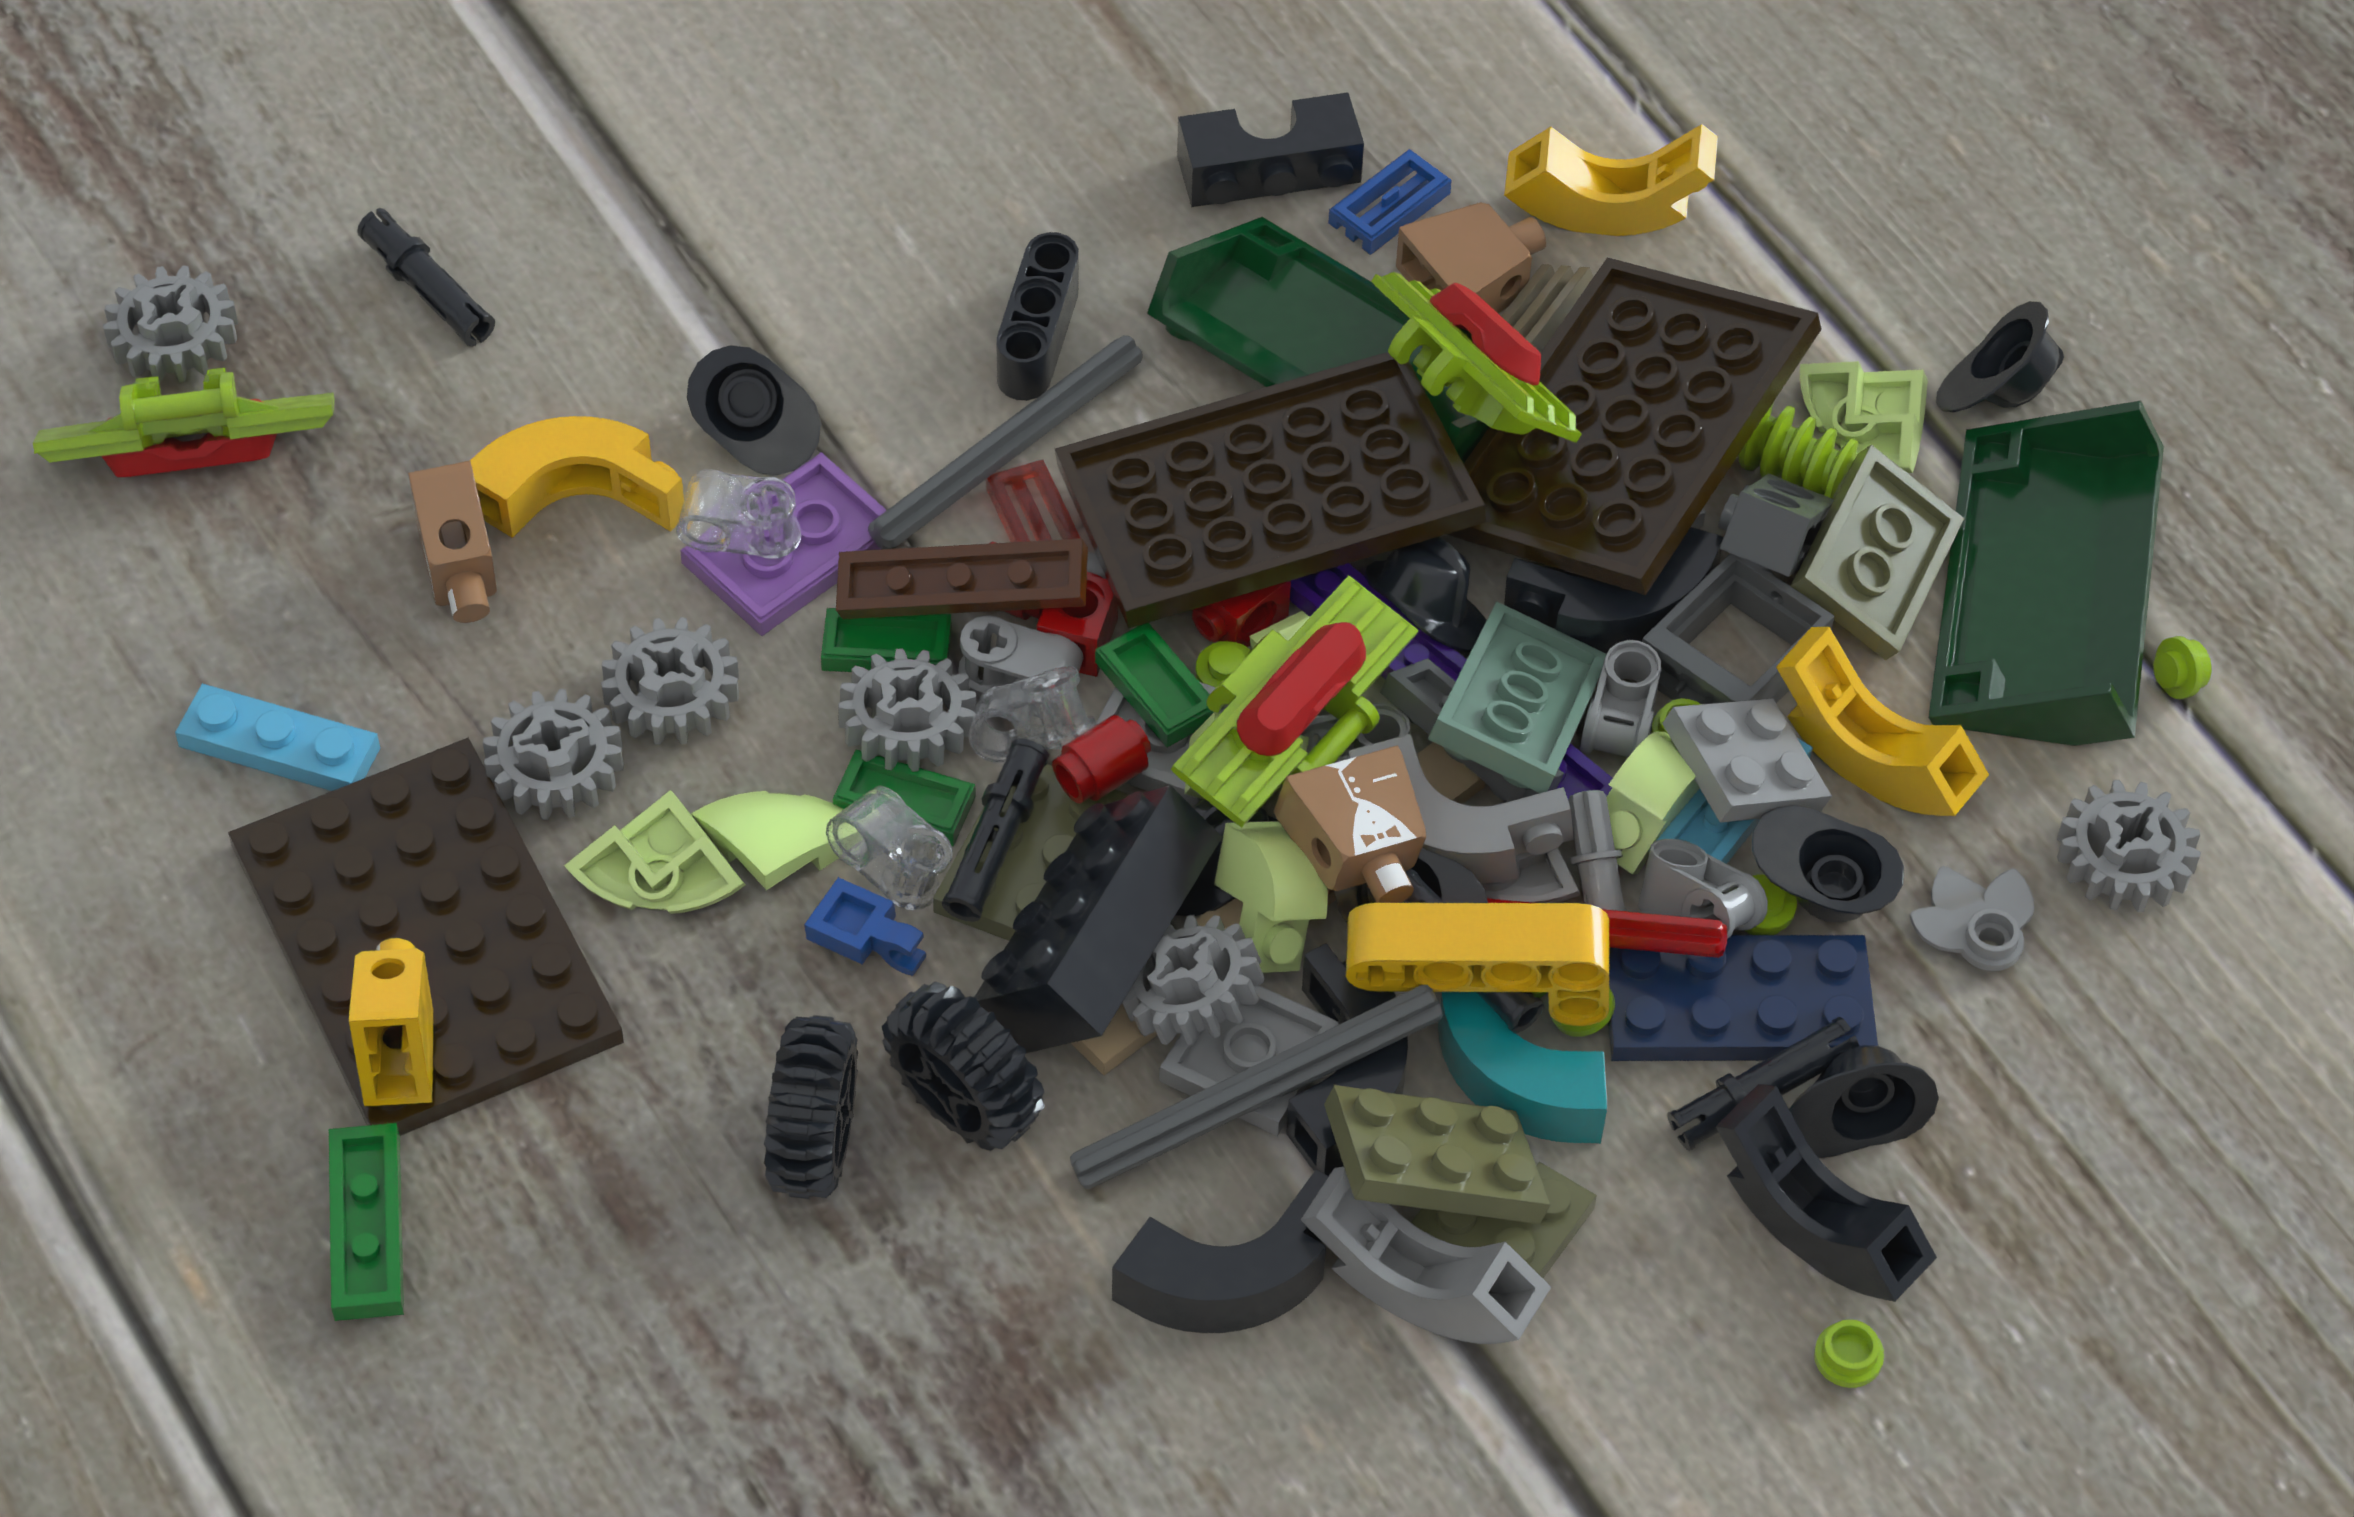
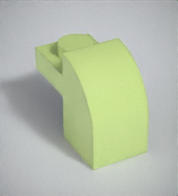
M1656 731L1646 737L1626 759L1609 783L1612 789L1606 798L1615 850H1622L1623 857L1617 858V864L1632 875L1640 872L1649 857L1651 844L1661 836L1672 820L1675 819L1699 790V786L1695 781V774L1681 757L1666 732Z
M1279 821L1247 822L1242 828L1236 823H1225L1214 885L1243 902L1239 925L1243 930L1245 938H1252L1261 959L1259 965L1262 973L1300 971L1309 920L1326 919L1327 887L1318 876L1307 856L1293 842Z

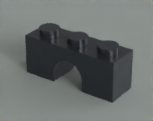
M1348 92L1292 100L1290 132L1273 139L1258 138L1247 133L1241 127L1235 109L1178 117L1177 158L1191 207L1225 204L1232 201L1266 196H1281L1293 192L1327 187L1335 188L1361 183L1364 141Z

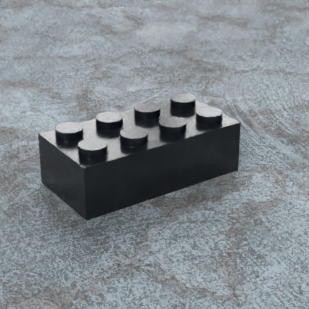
M1171 785L1145 793L1137 791L1124 799L1104 805L1096 803L1084 811L1074 825V831L1077 834L1067 850L1055 858L1047 867L1043 876L1046 883L1035 901L1024 907L1013 922L1015 932L1008 944L983 969L981 978L984 982L974 997L984 1010L994 1012L996 1020L1004 1028L1011 1029L1012 1038L1018 1045L1026 1048V1053L1103 1035L1222 839V836Z

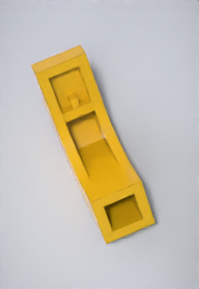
M1701 124L1649 155L1633 159H1610L1582 150L1554 128L1549 127L1509 152L1504 196L1530 215L1548 224L1573 232L1628 236L1660 230L1686 219L1688 195L1701 191L1710 182L1714 181L1718 136Z
M590 416L545 419L524 425L500 436L485 446L470 460L484 521L512 538L543 508L555 501L575 495L588 494L612 498L670 532L686 517L682 478L666 463L652 461L648 433L622 422Z
M1811 627L1776 666L1797 702V706L1790 712L1787 718L1805 743L1813 747L1814 753L1837 774L1880 801L1909 812L1935 816H1955L1989 776L1987 769L1961 725H1925L1916 723L1896 714L1878 701L1858 677L1830 627Z

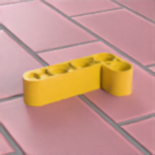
M1580 903L1363 904L1355 907L1348 915L1346 978L1349 983L1357 988L1378 992H1408L1420 985H1428L1433 992H1548L1549 1013L1557 1022L1570 1026L1593 1025L1604 1020L1609 1013V918L1607 913L1601 908Z

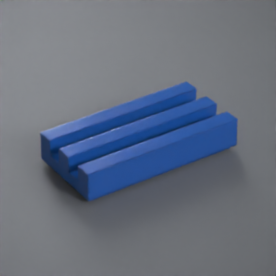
M1409 149L1329 209L1328 223L1335 229L1341 226L1345 227V236L1353 242L1358 238L1363 241L1362 249L1371 255L1399 233V227L1414 222L1451 193L1452 180ZM1413 171L1417 172L1415 176L1402 186H1395ZM1383 195L1381 202L1360 218L1356 216V214Z

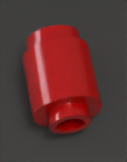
M1112 715L1062 746L1061 755L1052 761V768L1060 786L1074 802L1081 804L1087 799L1098 801L1148 769L1149 761L1147 754L1151 752V744L1146 733L1136 721L1132 719L1125 721L1118 715Z

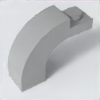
M1411 734L1348 751L1349 758H1354L1398 745L1402 752L1426 829V840L1422 848L1461 864L1473 872L1481 884L1518 879L1515 855L1526 852L1530 854H1544L1558 848L1563 842L1574 840L1571 808L1564 787L1498 805L1484 807L1469 806L1448 799L1432 787L1421 769Z
M1344 1166L1334 1168L1301 1218V1221L1339 1257L1331 1269L1348 1284L1399 1318L1451 1339L1477 1344H1497L1519 1340L1551 1289V1286L1506 1242L1482 1247L1454 1245L1435 1238L1417 1228L1401 1216L1390 1204L1355 1200Z

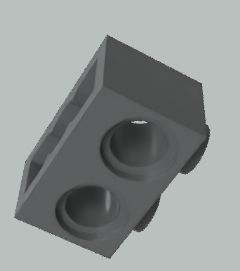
M1767 474L1752 485H1746L1739 496L1736 494L1730 495L1718 524V528L1726 531L1720 549L1789 577L1799 570L1834 499L1774 475Z

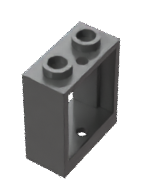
M1730 553L1643 637L1642 642L1650 645L1658 653L1661 660L1658 690L1672 700L1685 698L1697 701L1700 704L1774 699L1777 703L1789 689L1776 666L1811 627H1830L1832 630L1835 616L1776 577L1770 569ZM1730 604L1792 645L1752 686H1749L1689 645Z

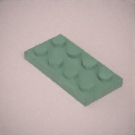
M1496 601L1431 730L1428 740L1443 746L1449 754L1456 758L1472 760L1501 774L1506 781L1514 786L1530 788L1538 793L1547 792L1600 678L1607 654Z

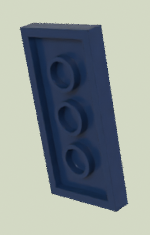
M1731 935L1727 939L1723 956L1719 958L1609 947V987L1615 999V1009L1608 1022L1611 1061H1765L1831 1023L1832 1019L1838 1016L1847 1022L1851 1030L1828 1043L1830 1048L1839 1045L1854 1035L1860 1046H1878L1865 935Z

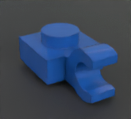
M839 877L804 924L807 940L862 965L873 950L897 971L913 976L926 958V952L917 948L924 938L923 932L909 924L894 921L896 912L893 901Z

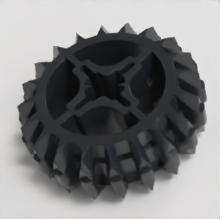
M936 981L931 985L923 984L915 992H909L895 1005L896 1008L881 1026L884 1035L882 1041L885 1051L891 1055L889 1059L891 1067L900 1073L902 1085L912 1091L916 1097V1103L922 1104L935 1119L942 1122L950 1131L961 1135L967 1144L975 1141L980 1148L992 1151L995 1148L1002 1150L1011 1141L1016 1142L1031 1128L1030 1126L1036 1121L1039 1113L1045 1107L1042 1098L1045 1093L1043 1085L1036 1078L1038 1076L1036 1066L1031 1064L1025 1057L1026 1048L1016 1043L1011 1036V1029L1004 1028L996 1020L994 1012L984 1010L975 997L969 996L966 998L959 988L954 986L947 987Z
M813 1015L810 1018L797 1016L785 1027V1032L781 1036L780 1049L776 1052V1064L774 1073H772V1085L768 1097V1115L765 1121L767 1123L764 1146L766 1147L764 1165L766 1166L765 1176L773 1192L788 1193L789 1197L810 1200V1197L827 1198L838 1187L839 1177H842L843 1164L846 1158L851 1123L854 1117V1100L857 1093L855 1090L858 1074V1039L851 1023L834 1021V1017Z

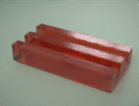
M1043 459L994 473L986 479V490L1011 542L1030 541L1005 488L1007 485L1011 486L1036 541L1052 540L1026 485L1025 480L1031 478L1034 479L1061 538H1081Z

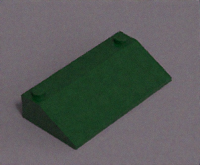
M1264 217L1254 219L1170 251L1147 311L1149 316L1166 325L1167 332L1172 336L1184 341H1192L1265 387L1388 352L1392 340L1410 319L1371 281ZM1422 346L1417 347L1409 359L1420 383L1422 376L1417 373L1418 368L1414 365L1413 360L1420 353ZM1444 386L1443 391L1437 396L1431 395L1424 388L1464 464L1489 426L1472 416L1458 412L1453 407L1454 402L1446 395L1449 387Z
M2141 400L1966 429L1956 512L1964 520L1950 550L1928 717L1932 725H1961L1964 730L2071 746L2135 738L2164 446Z

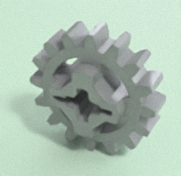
M182 265L176 276H168L165 268L161 266L156 269L155 279L148 281L144 276L136 274L133 276L135 289L131 291L118 287L115 290L118 304L105 306L104 310L108 323L103 324L108 347L112 348L115 362L118 365L128 362L130 373L134 377L141 375L148 369L151 370L152 377H159V382L163 380L166 373H175L179 383L185 382L186 370L195 368L199 373L207 374V360L211 357L215 360L224 361L227 358L225 344H233L237 341L235 325L238 324L234 301L229 299L225 284L213 286L211 273L207 271L193 279L190 276L188 266ZM205 312L210 316L208 323L203 321L202 315ZM135 325H137L139 329V334L137 336H135L132 333Z
M680 617L675 628L666 629L661 618H656L653 621L652 632L645 634L640 628L633 626L630 628L631 643L629 645L619 641L612 643L613 659L603 660L602 662L604 681L601 682L603 700L605 705H610L612 720L615 724L628 720L631 737L637 738L647 729L653 732V740L656 745L662 744L667 733H675L680 744H687L689 730L696 728L700 733L708 736L712 734L710 718L714 717L724 721L729 719V702L738 701L739 699L737 657L730 656L729 641L726 638L717 639L712 642L711 626L704 624L694 633L688 631L687 618ZM704 666L712 675L711 682L705 679V670L702 669ZM631 680L636 682L637 692H639L637 696L629 687Z
M903 648L896 649L894 661L886 662L883 657L874 654L871 656L870 671L863 667L855 666L852 668V683L841 684L840 703H838L839 728H845V743L848 747L862 744V759L866 762L875 758L878 754L884 756L885 769L892 770L898 760L907 761L912 772L919 771L920 759L929 758L937 766L943 765L944 750L947 749L960 754L963 751L964 737H970L974 734L976 692L969 691V676L966 673L952 676V661L948 658L934 665L930 663L929 651L922 650L916 660L907 659ZM943 702L948 708V713L943 711ZM867 707L872 709V718L866 711Z
M559 689L554 701L545 702L542 694L536 691L532 692V705L524 708L514 700L508 704L510 720L499 717L492 719L493 736L483 739L486 775L495 784L496 793L502 801L514 797L517 813L522 815L532 805L539 806L541 820H548L553 808L562 807L568 818L575 817V803L583 801L595 808L599 805L598 788L606 791H614L616 788L614 772L622 771L624 768L621 731L619 726H612L610 711L606 707L593 712L591 696L585 694L575 704L569 703L566 689Z
M2113 780L2110 792L2106 795L2095 785L2089 787L2085 802L2076 798L2071 801L2067 816L2063 817L2057 840L2061 842L2057 855L2058 862L2071 864L2066 879L2069 883L2085 880L2089 884L2085 897L2090 901L2101 893L2110 896L2109 905L2112 910L2117 911L2123 899L2131 900L2137 912H2144L2150 897L2162 907L2169 905L2173 890L2180 893L2186 891L2191 875L2195 873L2201 852L2196 849L2200 838L2199 829L2185 828L2190 816L2189 810L2184 808L2172 812L2168 808L2171 794L2164 792L2156 799L2147 796L2148 787L2147 783L2144 782L2138 784L2135 793L2126 792L2120 780Z
M1189 915L1185 920L1184 928L1175 930L1169 924L1122 1003L1130 1021L1136 1022L1140 1033L1143 1036H1147L1156 1031L1161 1044L1167 1045L1174 1039L1177 1033L1183 1034L1187 1045H1193L1197 1039L1198 1032L1206 1029L1213 1038L1221 1036L1219 1023L1227 1019L1237 1024L1243 1021L1238 1008L1241 1004H1257L1259 998L1254 986L1264 983V975L1259 965L1261 959L1252 938H1245L1239 924L1235 923L1225 929L1220 916L1214 915L1205 926H1199L1195 916Z

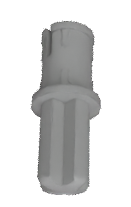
M1599 790L1575 793L1569 796L1568 802L1571 808L1577 856L1570 859L1571 865H1578L1584 904L1606 910L1627 911L1624 907L1617 858L1623 857L1622 850H1615L1606 794Z

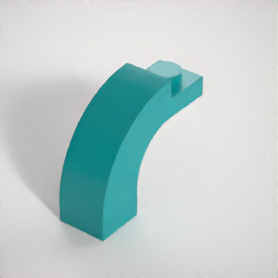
M1442 992L1440 1005L1443 1017L1438 1021V1035L1443 1058L1458 1086L1475 1105L1485 1107L1497 1106L1506 1110L1516 1111L1524 1134L1539 1139L1567 1143L1602 1142L1607 1114L1604 1051H1559L1537 1046L1523 1039L1518 1034L1513 1033L1508 1028L1507 1023L1476 992Z

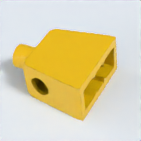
M400 938L387 939L382 941L375 951H362L355 955L349 1026L364 1106L432 1103L433 1005L425 955L423 951L415 948L407 940ZM402 1025L401 1049L390 1048L383 1042V1035L391 1026Z

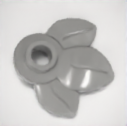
M1942 866L1939 868L1931 891L1932 906L1919 908L1910 913L1909 917L1916 933L1923 941L1938 950L1961 953L1970 964L1987 971H2000L2013 966L2019 960L2024 947V936L2021 930L2031 920L2034 913V899L2024 877L2017 869L2012 868L1996 877L1985 889L1948 867ZM1990 940L1998 944V946L1988 945L1982 941Z

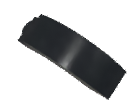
M1690 527L1646 595L1514 558L1506 577L1504 605L1607 654L1609 649L1619 642L1626 640L1642 642L1643 637L1720 564L1722 551L1720 546L1724 537Z
M1327 943L1304 954L1302 991L1319 1013L1338 1021L1339 1024L1396 997L1395 992L1368 991L1357 988L1349 983L1346 978V961L1341 962ZM1408 1036L1337 1070L1327 1079L1289 1099L1286 1134L1314 1171L1318 1170L1330 1176L1334 1168L1344 1166L1324 1106L1333 1086L1339 1085L1360 1089L1372 1088L1382 1092L1403 1095L1408 1054Z
M1758 1084L1716 1126L1737 1164L1727 1177L1741 1199L1780 1243L1825 1277L1863 1295L1896 1302L1937 1259L1909 1205L1866 1196L1840 1180L1820 1161L1807 1143L1777 1086Z
M1315 1170L1282 1217L1269 1231L1252 1241L1239 1245L1213 1246L1202 1244L1149 1217L1112 1267V1301L1156 1324L1195 1333L1240 1331L1267 1323L1287 1313L1307 1298L1324 1277L1326 1245L1301 1221V1218L1329 1176Z

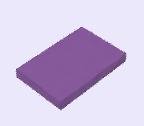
M821 452L681 549V561L687 569L759 635L763 636L837 583L839 552L881 550L877 547L875 540L869 535L868 526L887 510Z

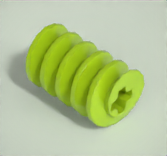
M1772 404L1738 455L1741 467L1745 470L1753 471L1760 466L1762 478L1767 474H1771L1835 499L1856 458L1858 440L1852 438L1840 450L1834 448L1837 436L1835 428H1829L1819 439L1813 437L1816 425L1815 418L1810 416L1798 428L1792 426L1795 408L1790 405L1786 406L1777 417L1771 415Z

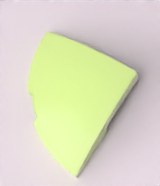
M1859 361L1800 364V385L1803 399L1810 416L1816 419V427L1820 432H1826L1829 428L1833 427L1837 430L1835 443L1841 448L1850 439L1854 438L1858 440L1856 456L1868 446L1873 445L1905 472L1913 473L1921 442L1928 379L1923 369L1864 372Z
M672 790L668 791L621 830L614 825L564 865L591 892L608 902L629 910L641 907L667 910L670 914L685 913L715 904L733 895L746 885Z
M767 791L748 792L717 800L691 813L726 860L730 863L737 858L766 890L809 862H812L820 871L871 838V830L851 813L831 802L806 794L799 796L785 793H768Z

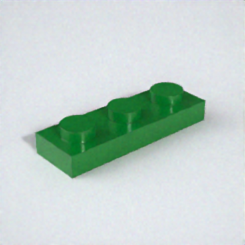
M397 1123L329 1129L331 1310L334 1321L404 1315L400 1135Z

